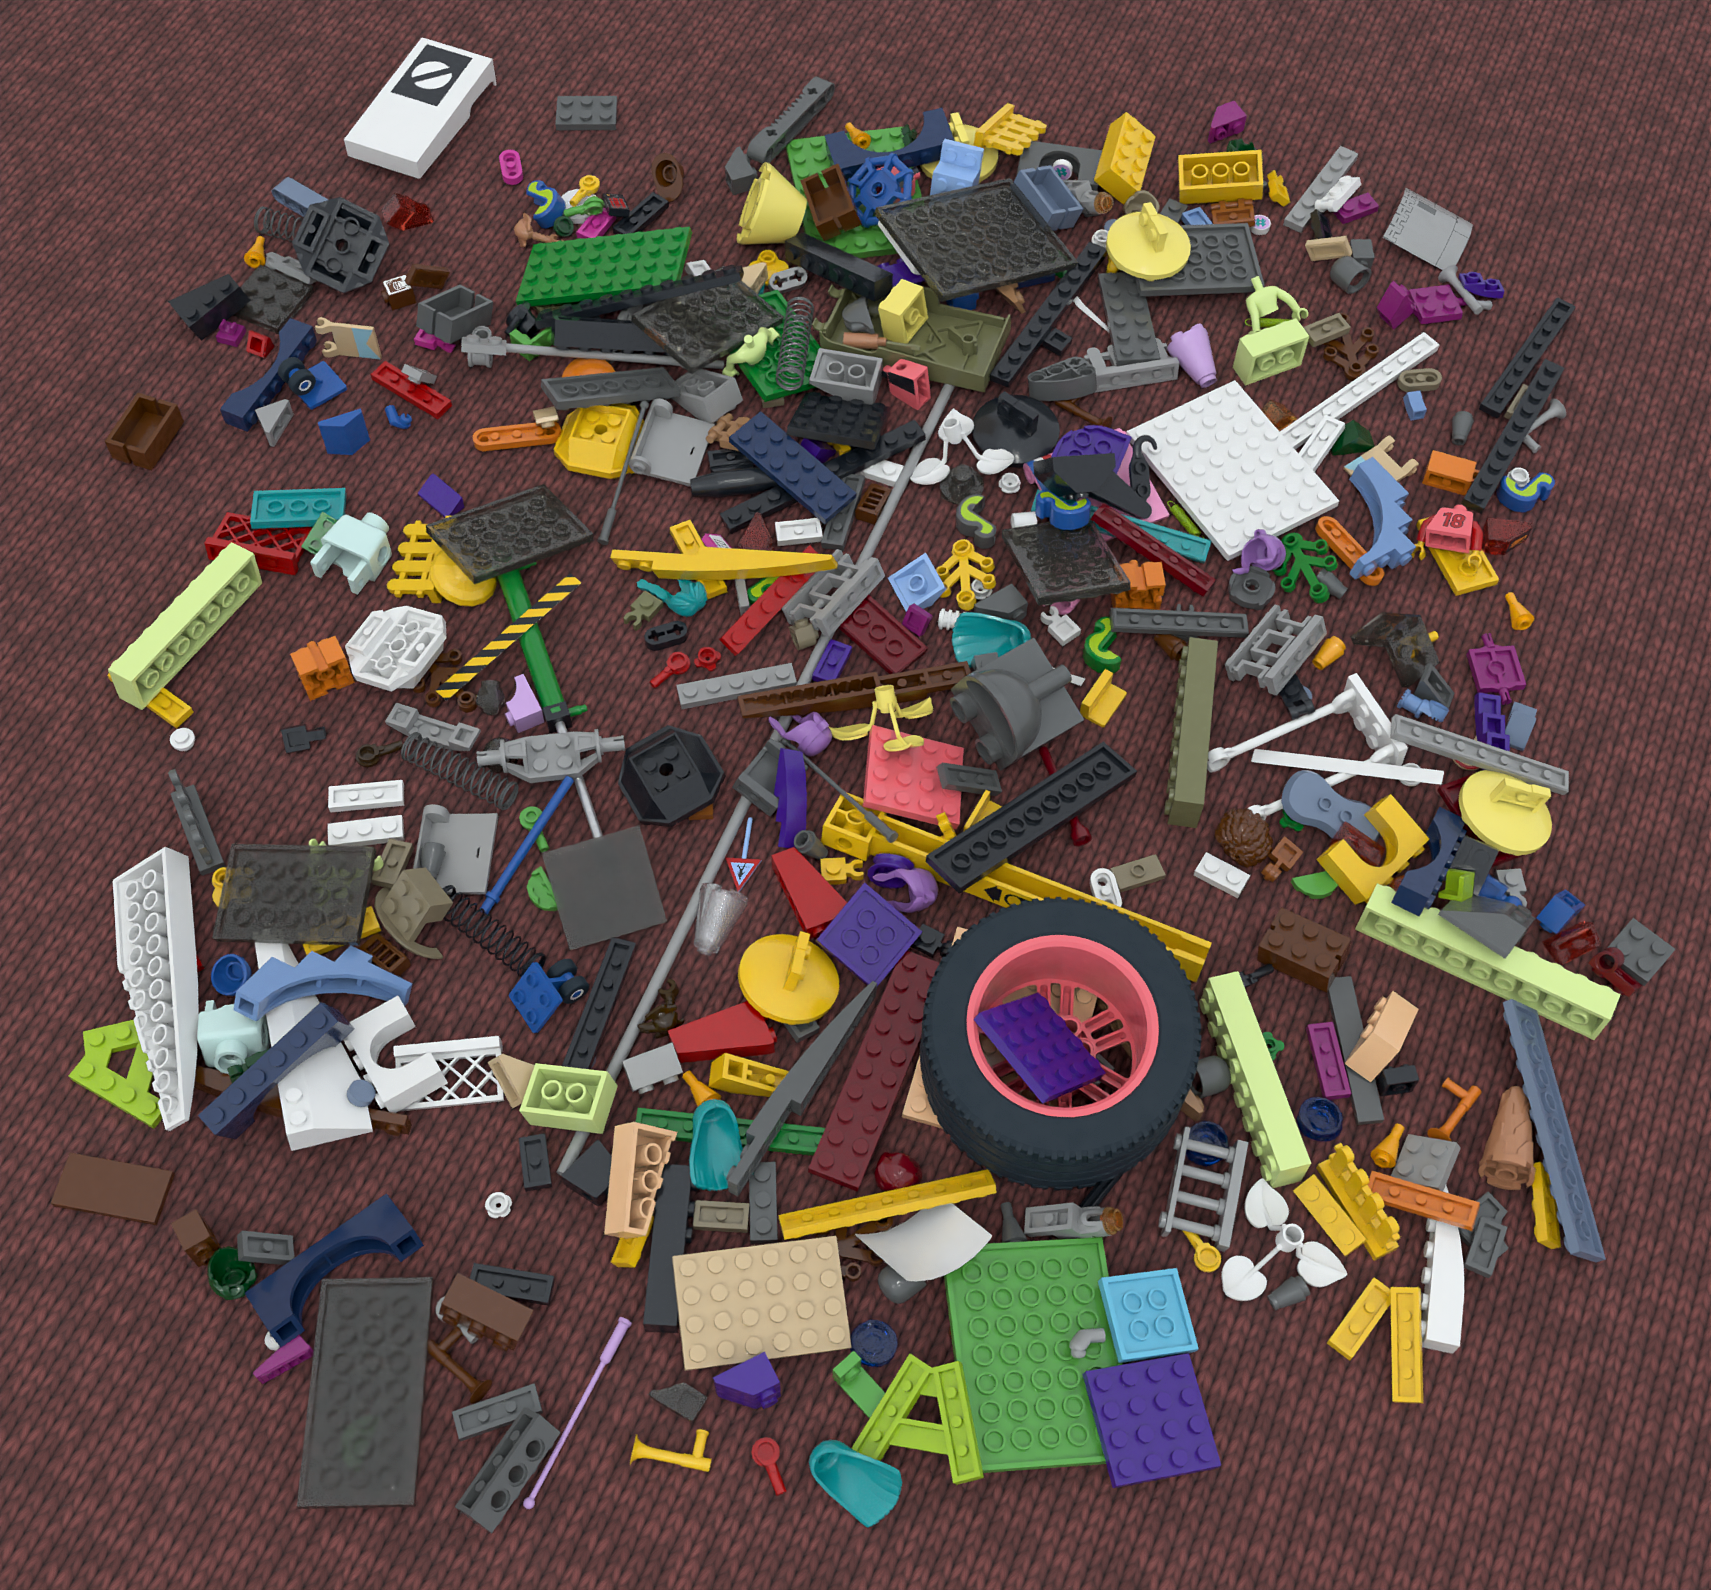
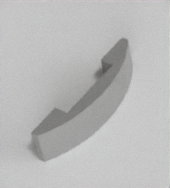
M399 703L395 704L385 721L387 725L407 736L418 732L422 735V740L428 737L430 744L436 741L438 747L444 745L445 749L455 751H470L481 733L480 729L463 723H458L457 726L420 715L417 709Z

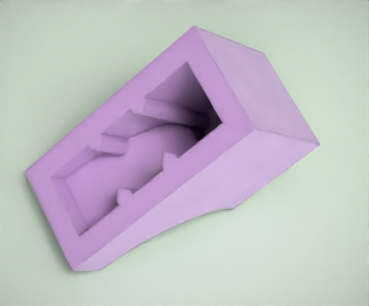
M524 674L514 677L517 686L516 693L511 701L506 702L508 712L505 713L508 724L510 726L514 725L518 733L544 723L542 709Z

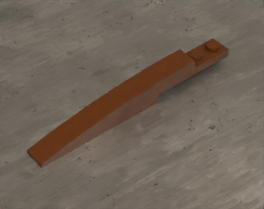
M964 661L878 676L877 672L745 694L737 696L742 718L810 714L811 712L826 713L873 707L872 702L876 701L875 688L879 686L893 685L897 703L926 699L927 693L949 690L963 677L969 675L971 671L968 662Z
M196 1066L194 1088L218 1097L232 1084L229 1074L215 1069ZM277 1083L264 1097L256 1111L284 1119ZM368 1108L373 1131L380 1129L394 1136H399L400 1133L409 1135L412 1124L407 1115Z

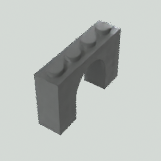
M1031 141V146L1024 148L1023 154L1020 155L1017 175L1020 170L1030 168L1036 170L1037 167L1053 166L1055 161L1064 159L1071 163L1072 171L1076 174L1078 180H1089L1092 190L1097 191L1098 184L1094 181L1102 150Z

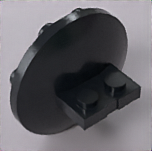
M1004 391L999 397L986 402L977 411L973 419L974 429L972 430V438L977 449L982 455L987 449H1004L1010 452L1015 460L1008 467L1020 468L1026 462L1053 453L1059 441L1060 427L1057 417L1048 406L1032 397L1010 395Z

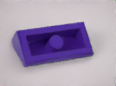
M434 473L429 476L418 492V496L444 518L446 516H454L464 508L462 497Z

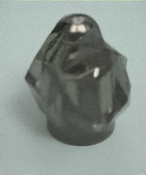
M494 680L482 681L481 688L476 696V704L488 716L496 715L499 712L500 706L505 701V695L502 688H500V682Z

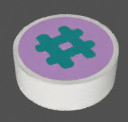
M1060 159L1055 161L1052 166L1062 180L1070 178L1073 167L1069 161Z
M1255 215V226L1249 227V229L1256 235H1264L1268 233L1271 222L1264 215Z

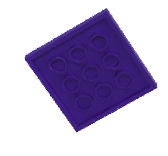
M1039 992L982 1011L974 1018V1021L1042 1104L1096 1082L1106 1074L1099 1061L1087 1051L1082 1041L1066 1026L1064 1019L1055 1013L1050 1007L1048 1000L1041 996Z
M1189 1353L1090 1370L1082 1374L1112 1488L1217 1469L1221 1466Z

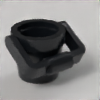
M527 301L516 306L509 313L506 319L508 327L504 332L508 336H510L509 333L517 329L532 339L540 331V329L537 330L535 324L536 317L530 311L531 305Z

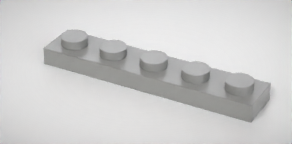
M792 663L676 686L682 710L737 699V696L796 686L797 681Z

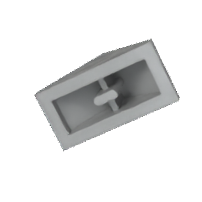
M286 399L255 410L265 436L272 447L276 445L294 415L290 402Z

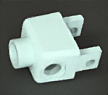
M367 513L361 521L349 515H343L322 537L321 542L323 546L310 562L315 576L321 578L333 563L343 569V575L348 577L347 580L351 592L358 595L368 580L375 581L392 555L386 535L389 531L388 524L381 517L373 513Z

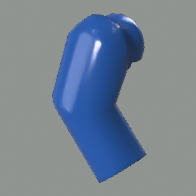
M393 405L385 408L391 426L401 429L411 426L412 418L409 414L406 417L404 413L399 416Z

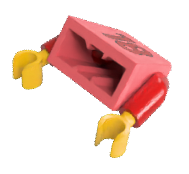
M1456 505L1453 509L1440 508L1436 515H1432L1422 522L1416 538L1418 542L1414 544L1416 548L1411 554L1413 558L1415 552L1419 550L1421 551L1419 555L1420 560L1425 558L1426 552L1423 548L1425 543L1427 547L1469 554L1472 551V554L1468 557V567L1470 568L1472 560L1479 562L1478 569L1481 567L1482 558L1479 555V551H1482L1483 531L1478 522L1473 520V513L1467 511L1465 506Z

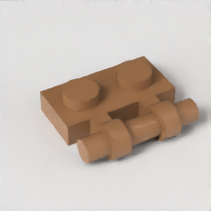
M726 413L725 416H721L718 419L716 426L710 428L706 441L708 443L718 441L721 448L739 451L729 442V436L750 419L738 417L736 421H732V414Z

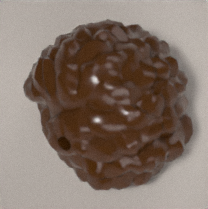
M1233 808L1229 812L1224 813L1215 830V839L1224 848L1225 854L1230 856L1236 863L1246 868L1255 866L1266 859L1273 850V840L1269 835V824L1261 818L1259 813L1254 814L1248 808L1244 810L1240 808L1235 810Z

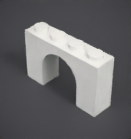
M399 996L349 1022L355 1029L343 1040L350 1052L352 1050L356 1051L357 1055L353 1056V1059L360 1071L365 1068L367 1074L363 1077L365 1081H368L376 1088L378 1093L375 1094L374 1098L381 1109L386 1107L389 1112L396 1113L448 1083L430 1051L399 1068L387 1069L377 1065L378 1056L387 1043L416 1027Z

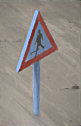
M751 817L747 820L742 858H726L738 893L762 861L759 859H746L753 820Z

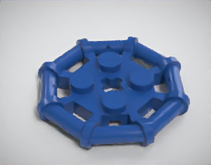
M890 153L887 156L867 157L864 164L852 178H848L847 183L862 226L865 228L878 225L880 218H896L908 203H911L913 200L911 198L914 172L898 159L897 154ZM884 165L881 168L882 170H876L875 166ZM893 167H895V168H897L900 172H899L898 174L894 175V174L891 172V170H892ZM904 181L903 193H901V187L899 186V182ZM877 187H880V188L882 187L881 192L878 193V194H876V193H877L876 188H877ZM856 188H859L860 195L858 194L856 198ZM896 199H899L900 201L890 211L889 207L895 202ZM862 204L866 207L864 213L859 209V206ZM874 212L883 213L882 216L873 217Z

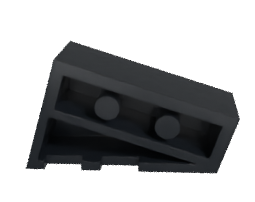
M227 274L168 302L202 341L219 327L223 319L227 321L248 304L251 299L234 279Z

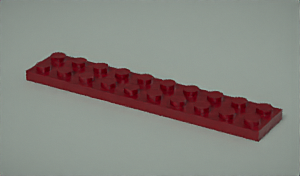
M906 951L896 963L809 1165V1173L858 1192L921 1040L926 995L934 973L940 964L939 962Z

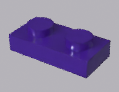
M830 639L812 674V680L820 682L839 678L852 653V646Z

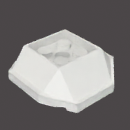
M410 606L396 607L385 612L383 610L373 611L345 645L353 676L359 682L391 692L397 688H415L443 651V643L446 639V622L441 615Z

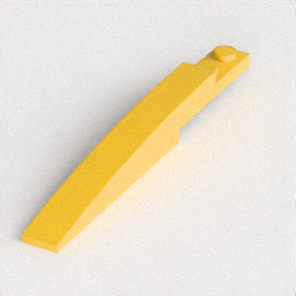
M700 547L698 555L612 550L611 559L618 568L622 570L639 568L642 571H653L658 578L752 579L837 569L838 563L833 555L716 547Z

